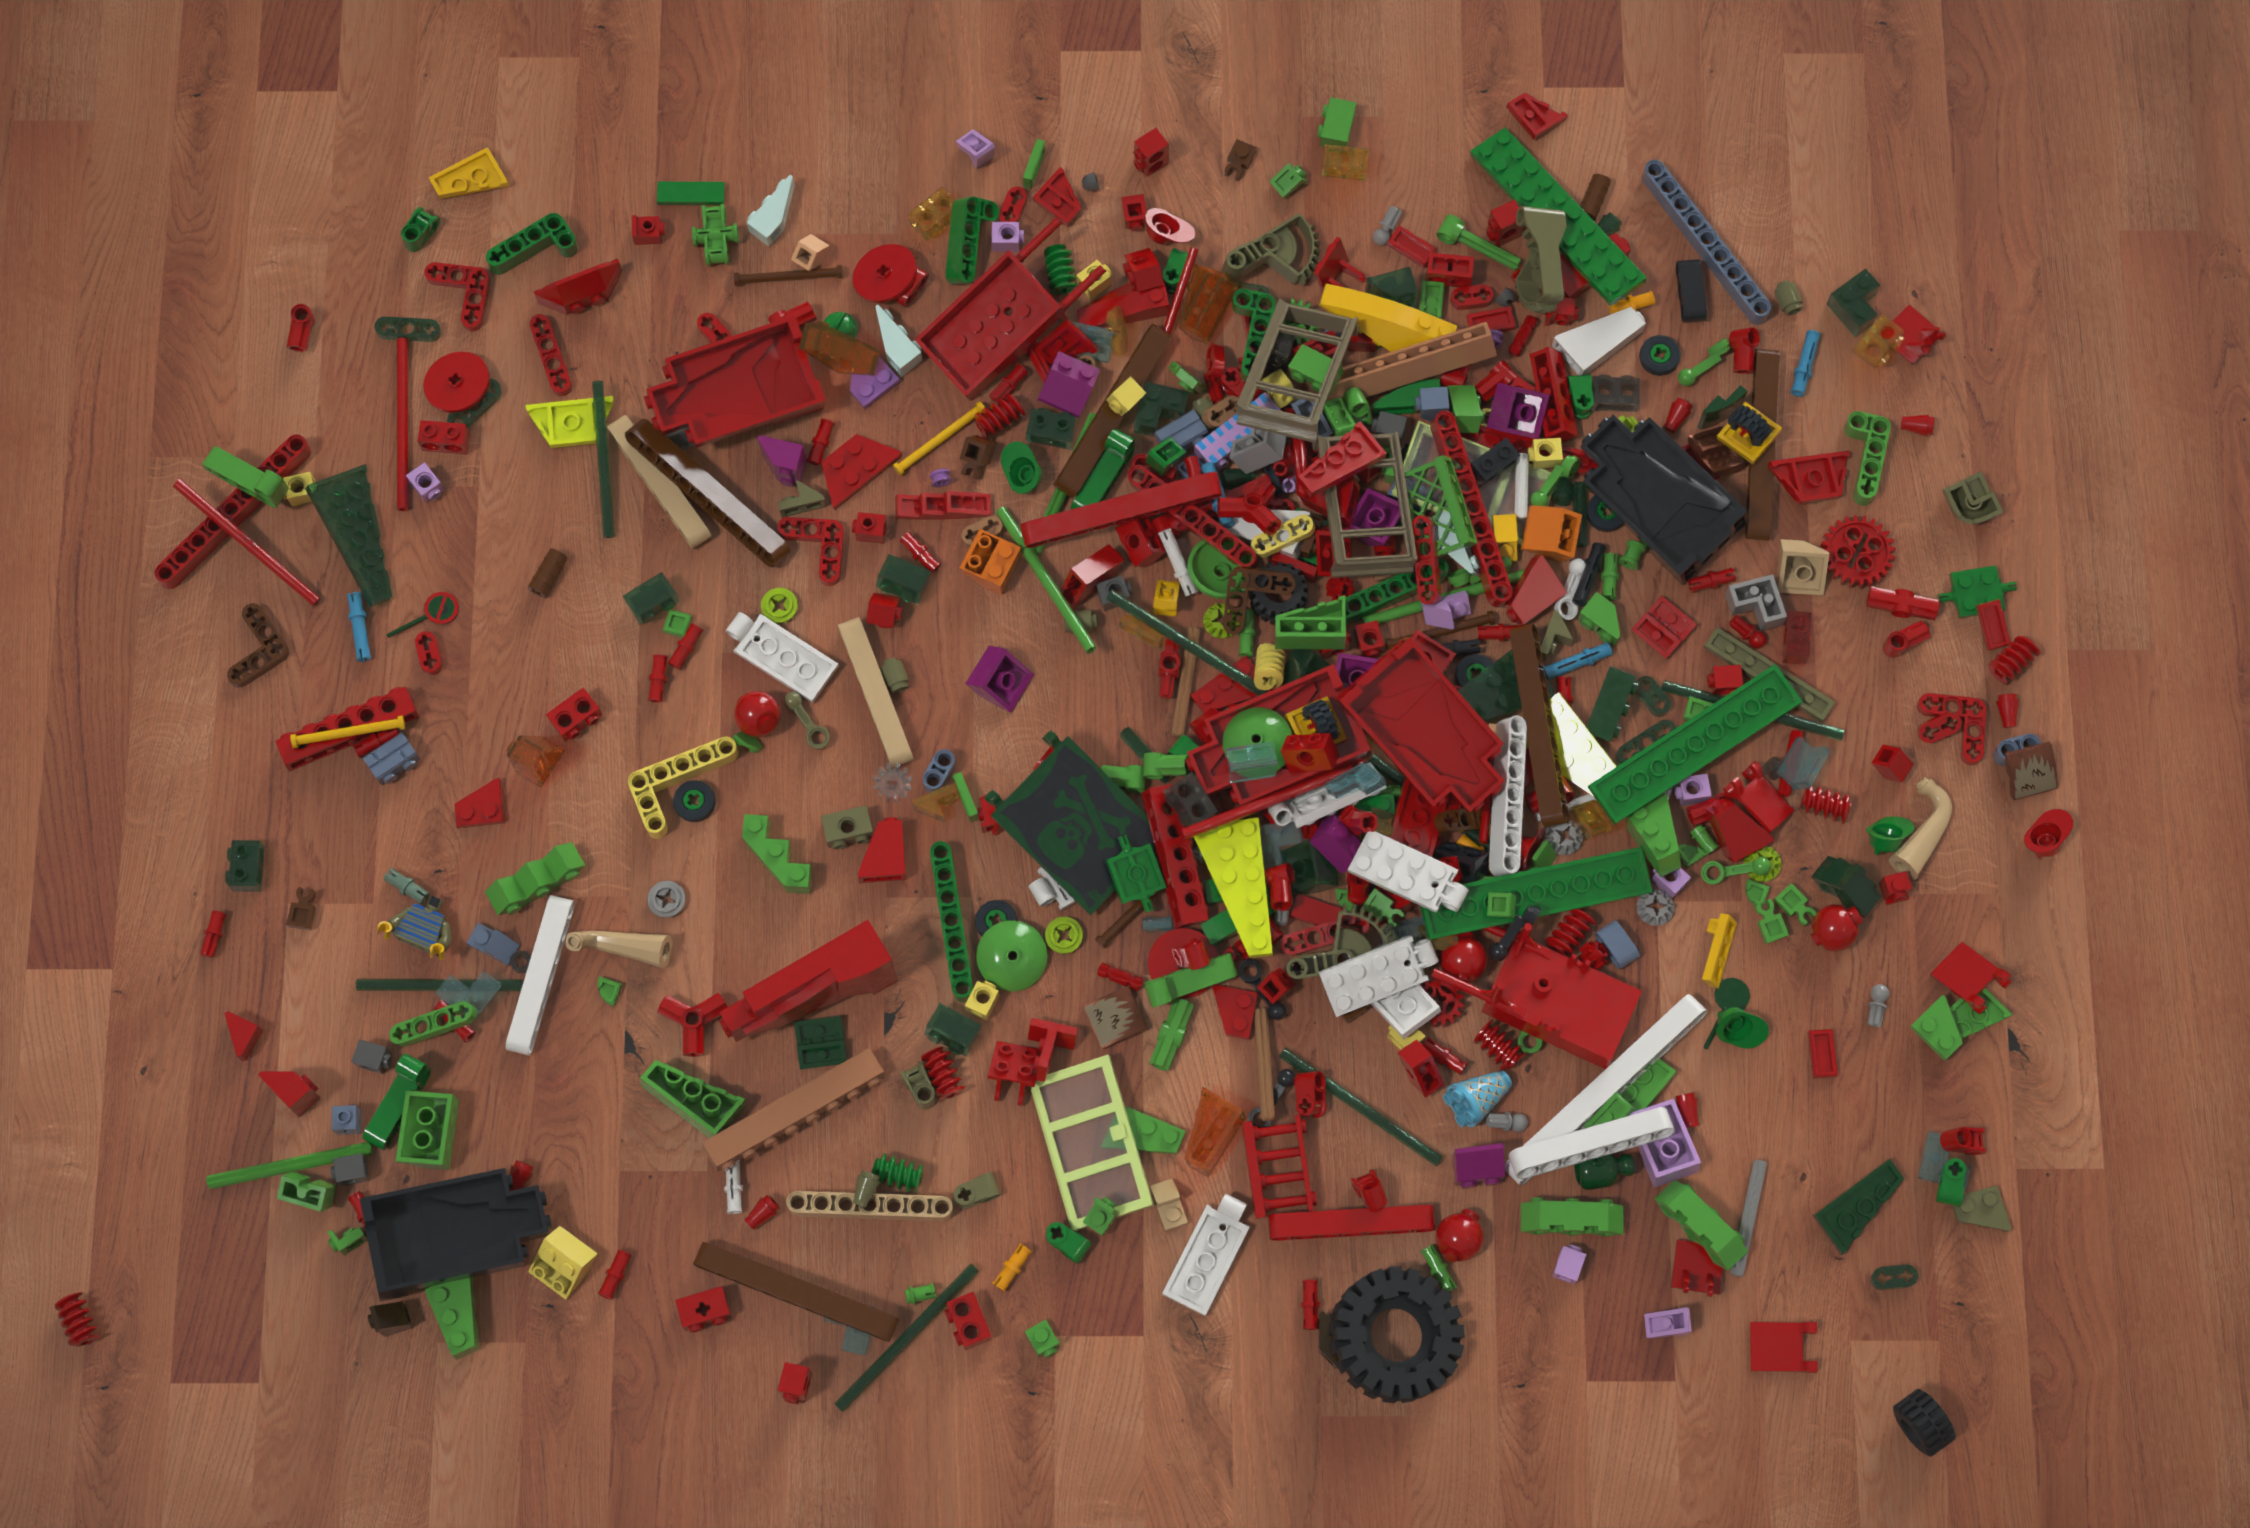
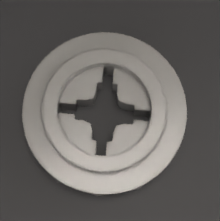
M1569 820V823L1548 827L1545 840L1549 842L1557 854L1569 855L1580 848L1583 834L1581 827L1574 820ZM1569 829L1568 837L1571 839H1565L1559 844L1561 836L1558 833H1563Z
M661 881L655 884L649 891L647 898L648 906L660 918H671L679 914L685 906L684 891L675 882ZM670 892V898L675 903H667L664 907L663 901L660 898L666 897Z
M1654 888L1652 893L1639 897L1637 913L1645 923L1652 926H1660L1672 918L1675 905L1672 901V896H1669L1664 890ZM1655 898L1658 905L1663 906V908H1659L1657 916L1654 909L1649 907L1653 904Z

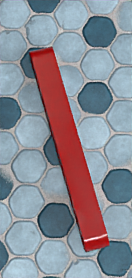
M1441 411L1431 422V433L1439 456L1450 457L1452 463H1458L1461 466V470L1455 469L1459 484L1466 485L1469 490L1463 491L1461 489L1465 504L1473 506L1476 513L1468 511L1473 530L1474 526H1477L1483 531V534H1478L1474 530L1478 544L1470 547L1480 564V568H1478L1479 577L1487 601L1491 606L1499 608L1504 606L1512 597V587L1455 417L1449 411ZM1438 421H1444L1447 424V427L1444 428L1440 426ZM1445 442H1451L1454 445V449L1448 448ZM1481 548H1486L1490 552V556L1484 555ZM1488 569L1494 570L1497 573V577H1492L1488 573ZM1495 591H1501L1504 599L1498 598Z
M299 434L291 435L257 469L263 472L270 470L282 479L289 477L308 459L311 449L303 436ZM297 445H303L300 450L294 451ZM287 461L284 466L277 467L279 462ZM238 488L216 508L237 527L263 503L253 496L245 499L247 493ZM238 509L235 514L229 515L230 510ZM207 517L155 568L154 574L156 579L165 589L176 588L229 534L222 528L212 531L213 527L217 524ZM199 541H205L201 547H196ZM188 557L185 563H179L181 558ZM172 573L170 578L163 579L165 574Z
M1208 472L1020 524L1025 548H1032L1215 499L1223 494L1217 472Z

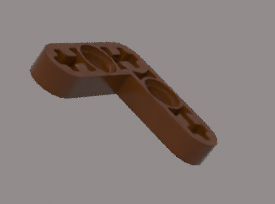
M1247 567L1233 568L1228 577L1223 618L1225 631L1233 635L1243 630L1248 590L1289 594L1296 586L1294 576L1281 571ZM1237 572H1241L1242 577H1246L1245 580H1241L1240 589L1245 588L1244 592L1238 589L1230 590L1231 587L1236 588V579H1232V577L1237 576ZM1263 574L1268 577L1269 582L1266 586L1260 587L1256 584L1255 579L1258 575ZM1272 576H1276V581H1283L1286 577L1288 582L1292 584L1288 585L1287 589H1282L1281 584H1275V588H1271ZM1240 595L1243 603L1238 607L1232 606L1229 601L1231 596ZM1228 610L1234 612L1242 611V614L1237 613L1236 621L1240 625H1236L1235 629H1231L1230 624H1227V621L1230 622L1232 620V612L1228 613Z
M250 603L243 608L242 617L262 647L229 668L227 678L237 688L244 687L283 662L289 655L288 646L262 608L255 603ZM254 611L261 622L257 624L250 617V612ZM262 628H271L272 633L269 637H260ZM275 641L277 646L281 648L282 653L279 655L274 653L275 650L270 643ZM256 658H263L264 665L261 668L255 669L252 667V663ZM247 665L253 673L249 674L245 666ZM236 672H239L240 674H242V675H241V676H242V679H241V680H238V679L236 678V676H235V673H236Z
M1482 807L1476 812L1473 810L1467 812L1465 809L1440 812L1434 818V825L1441 833L1480 831ZM1461 815L1465 816L1467 820L1466 826L1461 822ZM1452 819V823L1450 824L1444 822V820Z

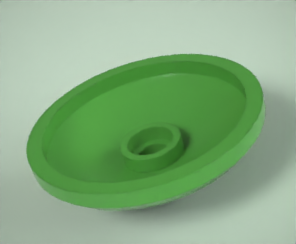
M1202 540L1190 552L1187 562L1189 578L1202 593L1213 598L1226 599L1229 573L1237 566ZM1226 541L1223 544V549L1231 550L1234 547V542ZM1246 554L1242 556L1240 562L1248 564L1252 561V556ZM1237 572V576L1232 577V579H1236V588L1231 587L1230 590L1238 589L1244 592L1245 588L1240 589L1241 580H1245L1246 577H1242V573ZM1216 573H1221L1223 576H1217Z
M1262 707L1246 709L1235 715L1224 731V754L1230 765L1243 775L1249 777L1272 775L1286 764L1281 754V749L1286 737L1292 735V731L1286 720L1271 709ZM1260 736V742H1252L1253 737Z
M1004 921L989 928L980 939L976 953L977 965L984 979L997 986V989L1020 991L1032 986L1042 976L1047 964V948L1042 936L1032 926L1020 921ZM1009 952H1016L1017 958L1010 960L1008 958Z

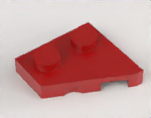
M1527 93L1516 97L1508 102L1506 106L1533 140L1565 121L1568 116L1563 111L1560 114L1550 109L1549 104L1538 101Z

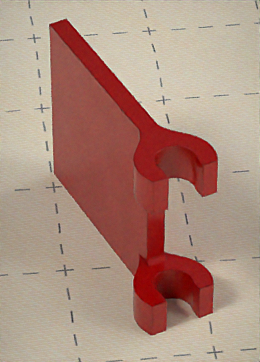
M1754 761L1742 772L1745 779L1752 781L1744 788L1742 781L1736 777L1723 788V791L1726 795L1738 799L1761 826L1770 833L1794 812V809L1764 778L1760 764Z
M1963 942L1930 973L1931 977L1964 1000L1979 1015L1986 1009L1984 1005L1986 1002L1978 995L1994 979L2005 989L2012 983L2009 979L2011 977L2010 973L1996 967Z
M1750 1322L1751 1371L1817 1373L1818 1361H1803V1334H1817V1322Z

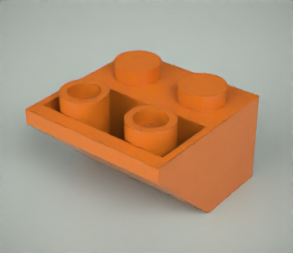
M1529 506L1521 550L1536 555H1543L1545 558L1560 563L1573 559L1582 514L1564 508Z
M979 529L959 569L980 586L1002 596L1022 557L1021 547Z

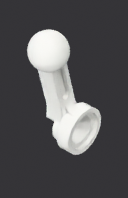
M1574 559L1570 562V573L1564 586L1567 593L1557 600L1554 610L1560 613L1563 620H1571L1578 613V606L1572 602V599L1586 566L1582 559ZM1563 603H1566L1568 606V613L1566 615L1561 611Z

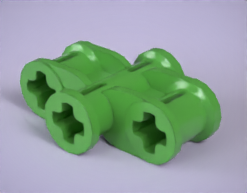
M724 203L713 207L702 205L704 228L697 229L696 226L692 227L693 245L698 247V244H705L704 250L707 267L716 263L729 265L727 242L734 241L739 243L738 225L733 223L732 226H726Z

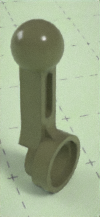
M797 692L786 694L784 705L789 710L795 712L806 729L808 745L815 750L825 748L830 741L828 730L822 726H815L802 706L800 694ZM814 733H822L825 736L824 742L821 744L813 743L811 737Z

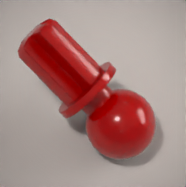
M1735 615L1730 620V627L1741 635V639L1745 640L1748 638L1751 647L1759 649L1765 646L1767 637L1760 630L1754 631V624H1748L1738 615Z

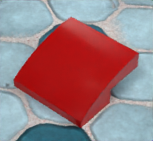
M1661 595L1631 630L1667 659L1689 636L1697 624Z

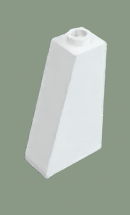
M1632 307L1555 336L1552 347L1563 354V359L1577 375H1585L1640 335L1646 325L1645 319L1640 312H1635Z
M1271 510L1282 523L1299 515H1308L1313 520L1311 513L1307 511ZM1233 518L1235 525L1227 528L1229 532L1248 545H1251V541L1255 536L1263 533L1254 523H1248L1242 518ZM1305 522L1301 523L1303 531L1307 530L1308 524ZM1293 526L1290 527L1294 536H1296L1297 534L1295 532V529L1293 528ZM1281 531L1277 535V540L1280 542H1284L1289 538V532ZM1272 536L1269 537L1272 545L1275 546L1276 544L1273 541ZM1304 540L1278 552L1298 560ZM1260 542L1259 548L1265 550L1266 544Z

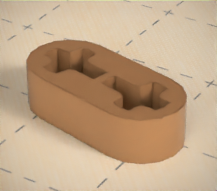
M1231 395L1207 408L1202 414V421L1208 428L1221 426L1236 415L1239 398ZM1229 403H1232L1234 406L1231 408L1232 410L1226 411L1224 408L1229 406ZM1219 413V416L1212 421L1210 418L1212 414Z
M989 516L967 526L962 531V542L967 548H970L972 540L968 539V534L977 535L979 529L987 530L986 532L997 537L1001 536L1003 532L1002 521L996 516ZM990 523L996 526V531L993 532L989 529Z

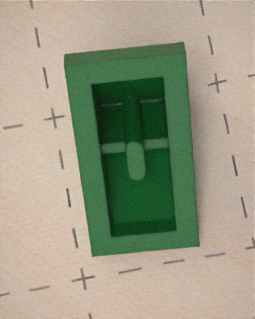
M1168 437L1148 452L1145 462L1163 477L1186 451L1171 437Z

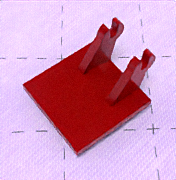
M1336 237L1333 243L1329 244L1324 258L1315 267L1314 273L1322 293L1325 284L1344 287L1335 281L1340 272L1354 277L1359 282L1364 283L1367 279L1364 277V273L1348 264L1349 259L1339 237Z
M1909 304L1878 336L1913 365L1923 354L1928 355L1931 352L1930 347L1938 339L1943 340L1946 334L1945 332L1942 333L1939 327H1935Z
M1000 1041L996 1042L987 1078L997 1080L994 1101L999 1102L1003 1080L1020 1083L1017 1105H1023L1026 1086L1035 1087L1037 1070H1033L1035 1057L1041 1056V1052L1037 1048Z
M1676 1240L1671 1288L1682 1289L1683 1293H1688V1291L1707 1293L1708 1297H1712L1713 1294L1719 1295L1722 1267L1713 1263L1703 1246L1691 1241Z

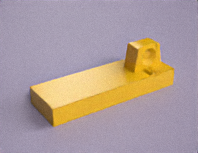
M1720 913L1719 919H1710L1707 927V932L1713 935L1714 938L1702 980L1712 988L1719 989L1737 922L1729 914Z

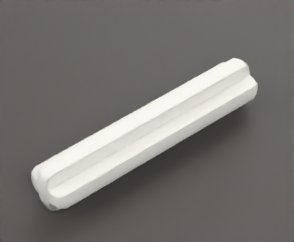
M1519 453L1521 456L1516 461L1514 514H1516L1517 520H1525L1527 518L1529 455Z

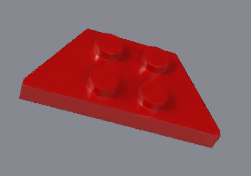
M855 434L821 461L832 508L836 510L901 458L902 453L899 450Z
M1850 451L1774 460L1768 463V467L1797 504L1838 499L1843 493V480L1847 472L1845 466L1850 456Z

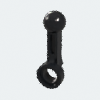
M1529 904L1522 916L1516 915L1500 941L1491 945L1489 954L1492 959L1502 961L1507 957L1508 946L1520 928L1524 927L1526 923L1532 925L1538 917L1541 908Z
M1253 959L1243 961L1238 968L1240 979L1257 991L1268 1007L1270 1018L1277 1021L1282 1020L1287 1014L1286 1006L1282 1002L1272 1004L1257 988L1262 982V967L1260 963ZM1252 967L1257 970V974L1252 978H1248L1244 975V971Z
M1282 1069L1277 1074V1084L1273 1089L1274 1107L1285 1089L1294 1084L1295 1074L1290 1069ZM1260 1107L1250 1111L1248 1121H1252L1253 1126H1257V1128L1270 1127L1272 1121H1267L1263 1126H1259L1254 1122L1255 1114L1261 1112Z

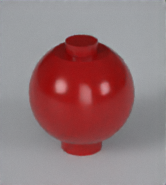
M751 691L742 695L737 700L734 708V720L737 727L744 734L751 737H763L773 732L780 721V708L777 701L770 694L763 691Z
M1839 904L1827 905L1815 914L1811 924L1814 933L1810 934L1817 947L1822 945L1828 951H1843L1854 944L1859 934V925L1864 921L1854 906L1848 909Z
M1472 932L1457 934L1455 938L1449 940L1444 945L1440 954L1442 971L1467 983L1477 980L1484 973L1487 966L1486 951L1483 945L1474 939L1475 935Z
M1463 1209L1461 1213L1451 1214L1445 1217L1437 1227L1435 1236L1437 1247L1443 1254V1257L1450 1262L1470 1260L1479 1253L1483 1246V1229L1478 1222L1479 1216L1472 1210Z

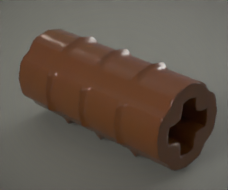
M1593 174L1580 206L1594 222L1600 213L1601 206L1611 184V180L1602 174Z
M550 548L538 567L537 572L532 576L528 590L539 597L545 598L549 590L552 589L551 587L560 571L563 570L567 556L556 549Z

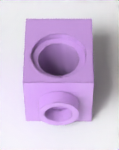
M992 222V252H1007L1008 250L1019 252V244H1024V230L1019 229V222ZM1007 234L1013 236L1011 239L1003 238V236Z
M425 462L406 475L410 484L425 503L436 500L441 495V492L444 491L441 482ZM424 482H432L427 488L421 487Z
M1708 774L1689 776L1674 786L1675 797L1680 799L1681 806L1697 804L1711 798ZM1693 786L1697 789L1698 793L1690 794L1687 792L1686 787Z
M1682 868L1671 872L1675 877L1673 882L1667 881L1664 876L1660 877L1656 870H1653L1655 874L1652 881L1661 890L1672 896V899L1691 879Z
M1563 1246L1552 1277L1575 1285L1586 1254L1582 1253V1249L1577 1246Z

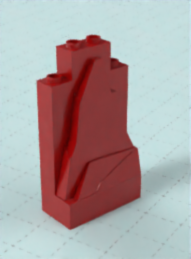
M795 315L665 358V366H662L665 378H670L671 381L647 388V396H644L647 409H652L655 416L651 418L655 431L660 430L661 436L688 427V430L685 431L689 444L694 443L695 448L769 423L775 425L824 409L826 399L819 380H816L802 344L803 336Z
M1411 637L1402 638L1334 699L1349 717L1360 725L1430 806H1441L1448 800L1447 794L1450 792L1467 812L1472 810L1476 812L1485 804L1483 800L1486 797L1496 795L1503 788L1501 784L1505 780L1487 759L1490 758L1492 760L1502 751L1500 747L1504 743Z
M1335 665L1327 666L1204 719L1206 723L1202 727L1208 740L1212 738L1213 741L1188 751L1189 758L1185 759L1190 772H1196L1198 780H1195V784L1199 793L1204 792L1205 796L1209 797L1233 787V790L1229 791L1235 804L1239 803L1241 806L1331 771L1289 773L1285 764L1272 775L1249 777L1235 770L1224 754L1223 735L1231 719L1249 708L1262 707L1271 709L1285 719V714L1328 696L1347 737L1345 741L1335 744L1339 756L1333 770L1373 756L1360 725L1352 720L1334 700L1345 690ZM1254 736L1252 742H1260L1261 737Z
M866 920L743 991V999L719 1012L722 1017L719 1023L728 1038L733 1037L735 1042H738L746 1036L782 1027L850 996L870 992L874 996L898 982L892 958L869 920Z

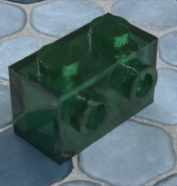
M1032 408L1026 431V441L1071 450L1077 425L1076 417L1067 412H1060L1058 414L1046 408Z
M888 554L878 574L876 587L885 593L899 596L906 602L919 604L929 584L931 571Z
M662 572L623 595L626 605L639 625L653 621L657 614L662 611L671 610L679 601L677 594Z
M232 840L231 848L227 850V860L230 862V868L226 871L225 881L233 892L262 891L265 846L260 840Z
M939 1003L926 1025L924 1035L933 1043H941L947 1046L956 1055L962 1054L967 1056L980 1033L982 1025Z

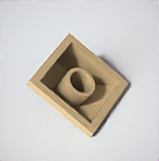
M1780 539L1777 565V588L1779 593L1824 595L1829 552L1805 541Z

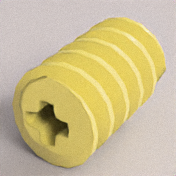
M1270 643L1260 644L1257 648L1254 684L1259 690L1263 691L1280 687L1284 679L1285 651L1283 649H1275V645Z

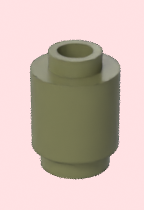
M1786 280L1779 283L1774 293L1782 312H1785L1787 316L1800 312L1803 309V300L1795 282Z
M1091 609L1073 611L1086 632H1094V628L1098 627L1097 614H1092ZM1064 619L1065 632L1074 634Z
M896 658L885 660L880 670L887 689H890L892 694L908 689L909 679L902 660H896Z

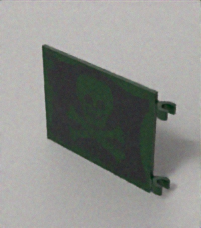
M1051 730L1042 738L1047 745L1053 748V751L1005 801L994 790L990 791L984 799L995 807V811L990 816L1089 915H1092L1116 889L1105 860L1117 856L1122 851L1118 837L1127 834L1131 848L1151 844L1152 850H1154V841L1147 815L1069 736L1060 741L1058 736Z

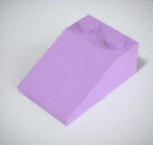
M1674 1099L1630 1114L1634 1115L1664 1107L1667 1109L1675 1132L1665 1139L1638 1146L1653 1187L1698 1173L1701 1165L1699 1156Z

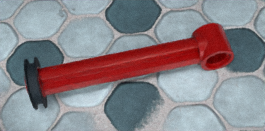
M1269 464L1268 469L1263 467L1265 475L1226 492L1225 496L1226 498H1244L1245 494L1253 490L1257 482H1261L1264 479L1271 481L1272 485L1276 488V498H1278L1279 493L1282 495L1284 493L1278 475L1274 473L1273 467ZM1212 499L1196 506L1211 518L1218 516L1217 512L1212 508ZM1168 514L1152 521L1157 533L1172 528L1176 540L1180 537L1181 532L1188 530ZM1190 514L1187 517V522L1193 523L1197 521L1198 515Z

